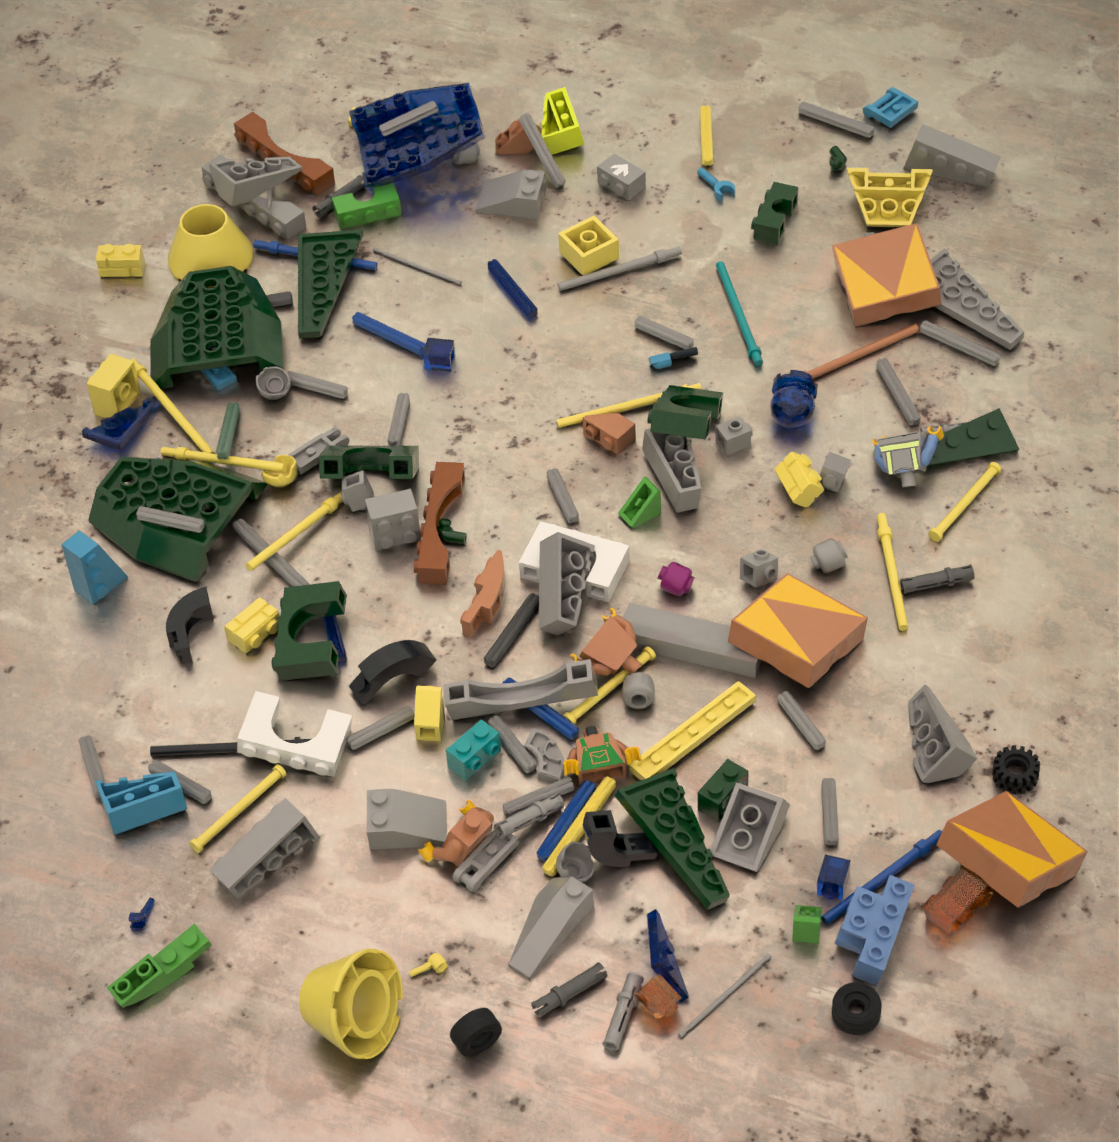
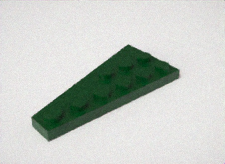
M362 229L298 234L299 339L322 336L363 237Z
M675 768L618 789L615 798L708 910L727 902L730 894L720 871L715 869L713 865L711 850L706 849L703 842L705 837L693 809L685 801V791L683 786H679L676 780L677 773Z

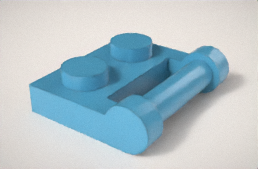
M891 87L886 91L885 95L873 104L866 105L863 108V113L867 118L873 117L891 128L918 108V101Z

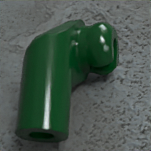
M833 146L829 153L834 160H830L829 165L832 170L839 171L844 167L847 157L838 146Z
M442 518L438 521L437 531L444 541L466 544L467 533L454 531L450 527L451 521L447 518Z

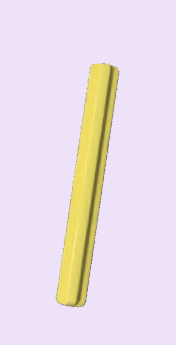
M606 776L600 782L544 863V874L550 877L556 875L558 872L556 867L557 856L564 846L580 840L584 834L583 819L585 813L600 811L616 787V781L613 778Z

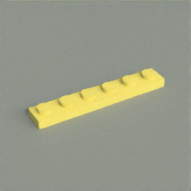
M739 681L643 753L641 755L642 761L634 760L629 765V771L640 780L665 772L756 701V695Z

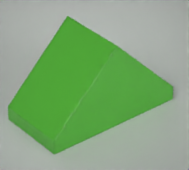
M644 476L618 514L631 528L645 523L661 514V491Z
M795 905L792 942L819 944L822 907Z

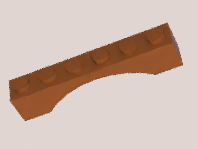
M253 111L234 123L236 140L239 143H243L264 160L271 157H290L301 165L302 171L293 175L290 179L299 183L306 191H310L315 196H318L335 185L334 171L331 166L319 158L301 157L281 149L268 135L266 120Z
M436 462L435 471L430 472V485L432 487L427 489V502L429 504L424 506L423 517L425 523H421L420 527L422 541L417 543L419 559L414 560V573H418L419 583L447 585L450 571L449 551L442 544L438 536L437 526H439L438 521L442 519L446 510L463 495L465 483L464 463Z

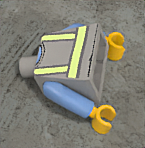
M929 426L927 428L928 437L926 433L918 431L887 438L882 435V439L877 440L874 438L872 443L875 446V462L888 475L893 477L901 476L902 488L916 487L915 473L926 471L938 441L944 437L941 426H939L936 432H934L932 426Z

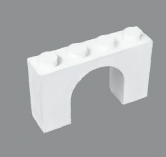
M540 521L519 561L520 578L539 583L540 541L560 532L595 545L594 552L590 554L589 558L594 563V566L586 579V594L588 597L610 602L630 561L629 545Z
M255 691L237 738V753L247 757L265 759L271 763L288 765L298 770L312 771L321 776L334 777L347 742L346 738L351 731L352 715L328 709L322 727L316 737L305 743H289L280 739L273 731L279 714L280 697Z

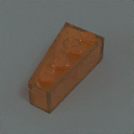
M961 864L960 870L954 876H949L945 880L942 889L936 895L933 894L927 899L924 907L926 919L951 938L974 917L977 907L981 909L990 903L995 890L980 876Z

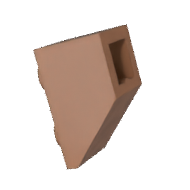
M519 119L513 121L510 127L503 133L498 134L495 139V151L498 155L528 154L534 149ZM536 124V126H537V128H538V130H539V132H540V134H541V133H542L541 127Z
M619 413L585 415L583 417V434L617 455L636 440L635 423Z

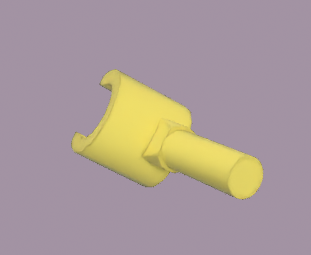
M434 953L429 957L427 963L410 970L409 973L413 977L433 968L439 974L444 972L448 965L442 955Z

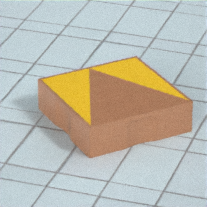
M918 223L832 245L834 262L841 284L846 290L847 302L855 327L884 320L896 314L915 312L942 305L940 287Z
M787 573L731 620L728 642L753 657L771 664L781 673L810 688L829 671L834 662L847 655L864 639L868 617Z
M1007 791L947 820L936 844L964 867L980 876L991 888L1017 908L1039 897L1046 889L1057 887L1076 876L1088 852Z

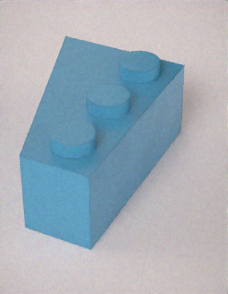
M80 530L61 544L74 591L91 604H95L98 600L104 598L107 593L128 578L101 546Z
M175 771L143 775V779L128 781L127 777L119 778V782L104 783L103 780L95 781L114 835L187 809L182 787Z

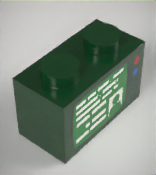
M727 759L697 792L698 811L719 823L724 816L736 782L748 786L749 771Z

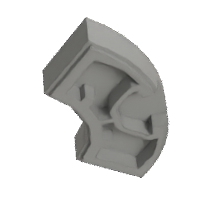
M533 727L524 748L538 762L537 778L552 783L563 779L564 758L557 743L548 734Z

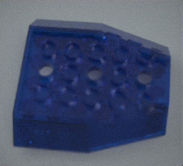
M469 82L396 93L391 97L376 100L371 104L359 106L349 111L351 123L357 134L365 171L362 173L364 185L369 191H373L374 187L396 183L428 172L441 162L451 159L458 152L464 151L486 138ZM431 101L436 103L438 107L437 113L390 135H382L379 128L381 124Z

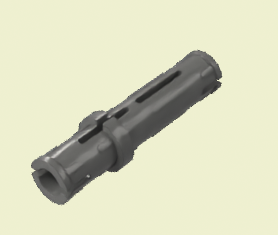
M358 175L333 194L329 193L326 195L324 200L312 207L313 211L318 209L314 214L318 218L323 217V215L333 209L332 197L349 193L354 195L367 187V181L361 183L366 179L362 175Z
M971 564L952 569L946 567L939 572L900 579V585L903 594L938 586H954V583L974 580L975 575Z
M598 962L563 985L551 988L550 993L531 1003L533 1009L541 1007L534 1011L535 1014L541 1018L557 1006L563 1007L567 1004V1000L607 978L606 971L599 972L604 969L603 965Z

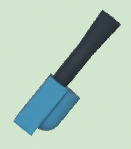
M693 347L678 352L650 356L648 362L650 366H654L656 369L671 367V360L698 355V349Z

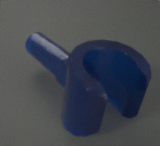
M150 897L140 913L131 912L129 914L130 928H145L146 915L155 902L153 898Z

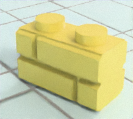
M105 244L98 246L96 263L99 276H143L145 259L142 245Z
M790 452L784 458V461L778 464L775 472L792 502L806 508L815 501L814 498H818L824 491L820 483L822 478L810 466L812 461L807 455Z
M259 597L224 626L227 640L245 654L251 649L258 648L263 639L269 634H274L278 631L277 619L280 617L278 610L268 605L266 601Z

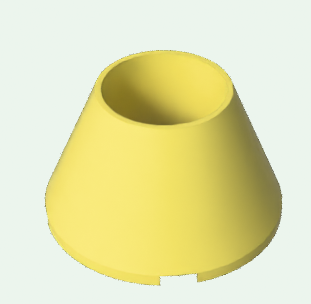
M211 204L194 206L181 216L168 253V266L170 272L177 280H182L191 271L233 266L243 272L250 268L253 261V248L249 239L222 208Z
M368 948L315 968L306 976L300 990L299 1007L303 1020L352 1058L370 1059L377 1056L390 1043L401 1017L397 1015L398 1000H403L402 980L398 967L386 952Z

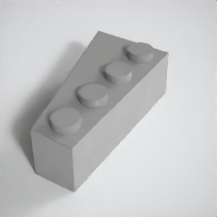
M922 124L903 169L910 171L911 169H933V176L988 187L1001 156Z
M650 428L645 429L642 450L675 511L678 513L698 508L701 483L698 469L695 465V454L692 451L691 437L650 432Z
M560 532L540 541V630L558 636L577 626L582 604L581 592L586 587L584 579L586 571L590 569L591 562L589 558L590 554L594 552L595 545Z
M284 798L272 808L266 817L258 821L246 836L238 840L226 855L219 858L210 871L238 899L264 880V873L276 871L282 866L283 859L291 853L296 856L303 851L302 845L309 840L314 843L320 836L307 818L289 800Z

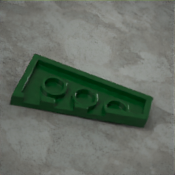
M1000 408L944 432V437L938 441L936 450L927 467L960 460H971L983 456H994L1007 452H1018L1020 449Z

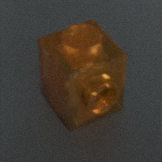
M660 974L653 976L635 994L657 1019L664 1015L667 1018L670 1017L679 1008L676 1003L682 998Z

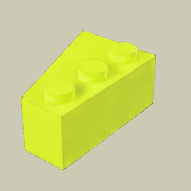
M563 87L545 93L541 136L551 154L584 145L581 130L566 88Z

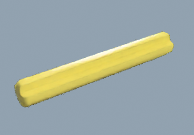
M707 105L700 107L703 166H711L713 164L711 107Z

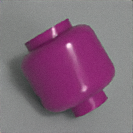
M671 562L668 567L662 566L657 579L661 580L660 588L680 597L684 593L688 594L695 577L692 576L690 568L677 562Z

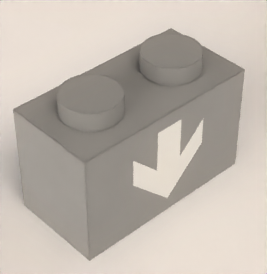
M613 154L597 166L598 183L628 201L646 188L645 171L616 154Z

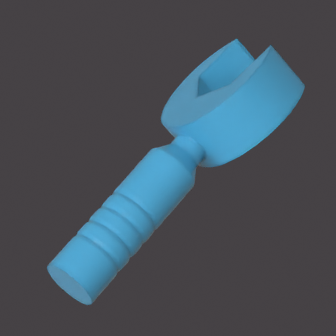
M703 167L698 169L697 174L714 187L716 199L723 201L722 192H731L735 197V185L732 182H719Z

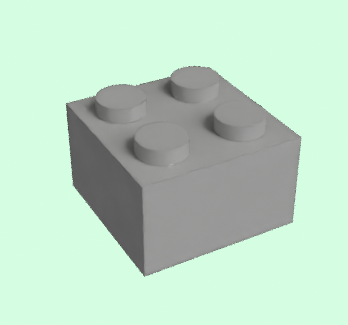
M411 489L365 499L369 531L376 551L421 540L418 509Z

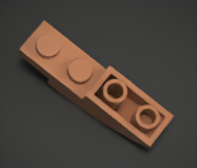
M497 549L493 557L487 560L485 569L475 579L474 587H476V594L472 599L468 611L463 612L460 619L463 635L472 638L482 622L492 624L499 611L505 589L504 560L501 550Z

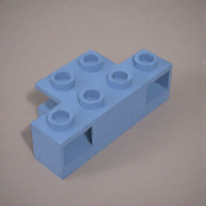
M890 875L881 895L860 886L856 887L846 910V917L834 943L859 954L851 976L877 986L888 962L914 889V884Z

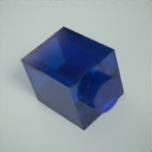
M427 338L426 345L422 346L420 354L421 359L424 360L425 369L451 372L456 356L454 340Z
M825 854L817 880V895L827 899L843 900L850 876L851 860Z

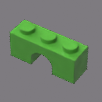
M394 184L374 187V197L369 201H358L352 193L332 197L334 215L340 230L401 215L400 199Z

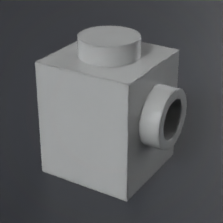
M740 416L716 425V442L726 456L751 447L752 428Z
M832 452L828 453L820 472L822 478L820 483L823 488L839 492L850 465V459Z
M364 471L345 476L342 479L341 496L344 504H349L352 512L365 510V499L374 497V491Z

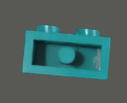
M483 720L478 721L446 749L448 768L467 781L501 751L499 732Z

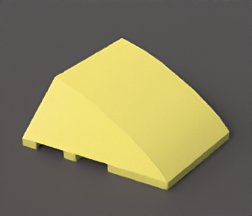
M847 168L866 225L870 227H904L911 225L933 169H911V173H868V168Z

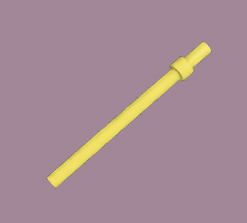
M162 447L160 451L162 456L174 457L177 460H196L277 472H285L287 468L286 463L229 456L227 459L222 458L220 460L217 458V454L191 451L186 447H178L177 449Z
M341 492L333 498L329 497L322 502L320 508L245 564L246 568L249 571H253L327 513L331 514L338 509V505L343 502Z
M880 513L877 515L879 526L877 530L878 539L882 542L898 628L900 631H905L908 629V623L891 543L893 538L892 530L888 526L886 514Z

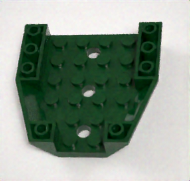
M233 266L191 271L171 291L150 340V376L160 389L173 387V374L253 362H259L261 372L265 367L277 366L284 369L282 324L256 278ZM211 316H217L214 319H209ZM217 347L216 350L209 351L210 348Z
M120 457L98 485L88 521L136 561L197 582L209 566L206 553L246 498L256 501L268 484L262 480L210 462ZM134 481L131 484H124L125 482ZM174 495L171 498H164V496ZM140 506L200 518L204 520L205 525L203 531L197 533L138 520L136 513ZM211 508L215 509L214 511L209 513L204 512L205 510H209Z

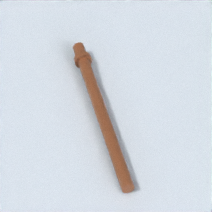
M917 324L911 325L808 372L804 370L800 372L799 376L790 379V384L793 388L803 383L809 384L814 378L918 333L919 327Z

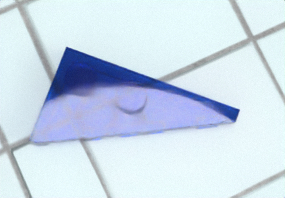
M155 396L149 397L142 401V406L133 410L131 407H128L112 417L101 420V425L91 430L88 427L82 430V437L121 451L160 405V401Z
M655 909L647 914L651 968L677 1000L682 1002L689 998V994L674 955V947L668 939L661 916Z

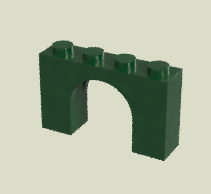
M669 385L666 391L662 392L661 398L658 397L657 403L653 405V409L649 410L647 423L651 424L650 432L705 440L710 431V421L718 420L721 415L723 392Z
M327 445L319 455L320 479H343L347 473L360 470L389 471V479H413L419 469V446Z
M339 581L284 588L283 598L280 599L281 615L277 619L278 636L274 640L275 657L271 661L272 669L278 674L281 681L337 674L339 653L331 640L299 643L296 642V638L301 628L313 619L345 614L347 594Z

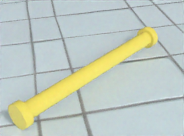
M991 462L987 466V471L939 525L928 532L929 537L933 541L939 542L943 538V533L994 476L1000 474L1002 469L999 464Z
M646 646L642 650V654L635 659L644 665L647 661L654 660L656 654L653 649ZM623 668L598 689V696L588 697L570 713L566 712L563 716L573 724H576L578 718L620 685L630 673Z
M278 764L275 765L273 771L197 839L193 838L189 842L190 847L196 853H201L204 850L203 846L277 780L284 779L287 776L284 768Z

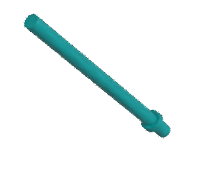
M719 261L716 263V268L749 349V358H752L754 365L759 367L763 364L761 349L755 343L725 264Z

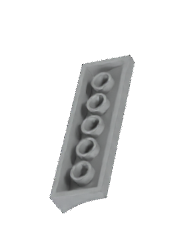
M629 602L623 618L632 624L637 638L635 650L642 651L648 646L653 649L656 655L756 678L762 660L753 657L728 642L730 626Z

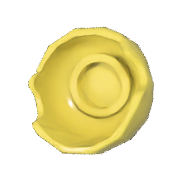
M277 455L274 462L286 463V471L263 470L262 478L270 486L285 487L290 485L297 477V462L292 456Z

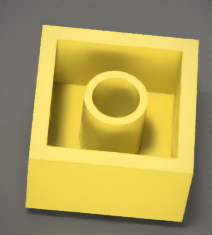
M595 216L558 233L559 252L582 275L589 274L619 259V239Z
M110 354L101 363L99 369L87 382L94 414L115 422L120 420L141 393L134 361L114 354Z

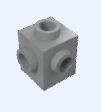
M759 549L751 554L740 557L741 580L755 588L777 580L778 558L768 551Z

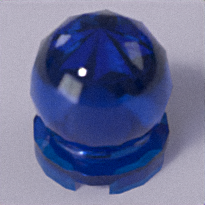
M790 370V374L781 376V373H779L773 379V396L770 402L771 416L786 429H798L805 426L814 415L818 384L812 380L810 374L804 371Z

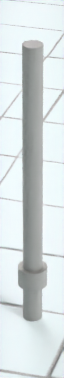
M678 246L665 251L663 249L654 251V254L559 282L557 283L558 289L563 291L655 262L660 264L666 262L669 258L682 255V250Z

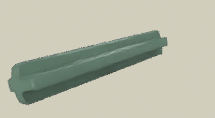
M229 402L226 408L216 448L217 458L220 460L229 457L240 412L237 402Z

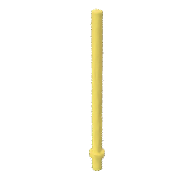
M131 359L134 361L137 378L143 381L200 450L215 454L212 448L148 375L145 366L140 365L136 359Z
M700 383L689 386L687 384L681 385L682 387L702 389ZM662 393L557 419L556 423L558 428L582 423L585 415L621 413L656 404L658 397L661 398Z

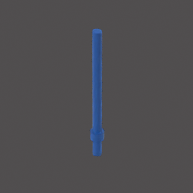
M254 240L253 248L267 250L271 254L279 255V253L298 256L297 247L281 245V242ZM354 258L351 266L376 271L378 263Z
M937 830L927 839L919 840L913 845L912 850L864 884L862 888L873 892L884 884L890 875H896L917 858H923L932 851L931 848L937 844L942 831ZM854 893L821 916L822 921L828 925L845 913Z

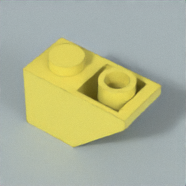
M416 686L414 718L416 740L441 742L445 722L442 688Z

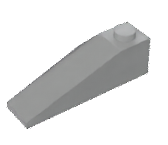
M290 157L265 158L261 162L254 161L252 158H246L245 162L235 163L234 159H226L210 163L209 169L219 196L229 205L237 206L253 200L302 171V166Z
M924 685L908 701L910 725L914 727L915 738L912 739V746L916 748L917 756L913 758L914 766L921 781L926 784L961 776L977 760V757L970 743L927 685Z
M572 876L552 878L534 900L509 961V967L531 980L593 909V889Z

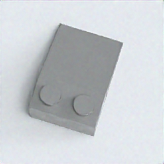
M521 170L484 181L476 213L538 219L546 193L545 171Z
M736 782L711 847L713 857L758 872L782 828L790 804L783 798Z
M397 789L367 790V836L370 850L425 847L424 844L426 842H431L433 846H442L447 837L446 800Z

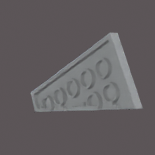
M945 248L930 260L940 287L942 305L934 307L1009 350L1024 338V331L1009 315H1005L1000 310V306L996 301L992 302L988 298V293L969 273H965L960 268L957 260L953 261L950 258L949 252Z

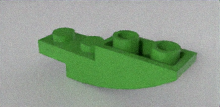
M194 923L154 957L147 954L109 985L107 989L122 1008L135 1004L164 989L195 966L192 961L211 947L212 944Z

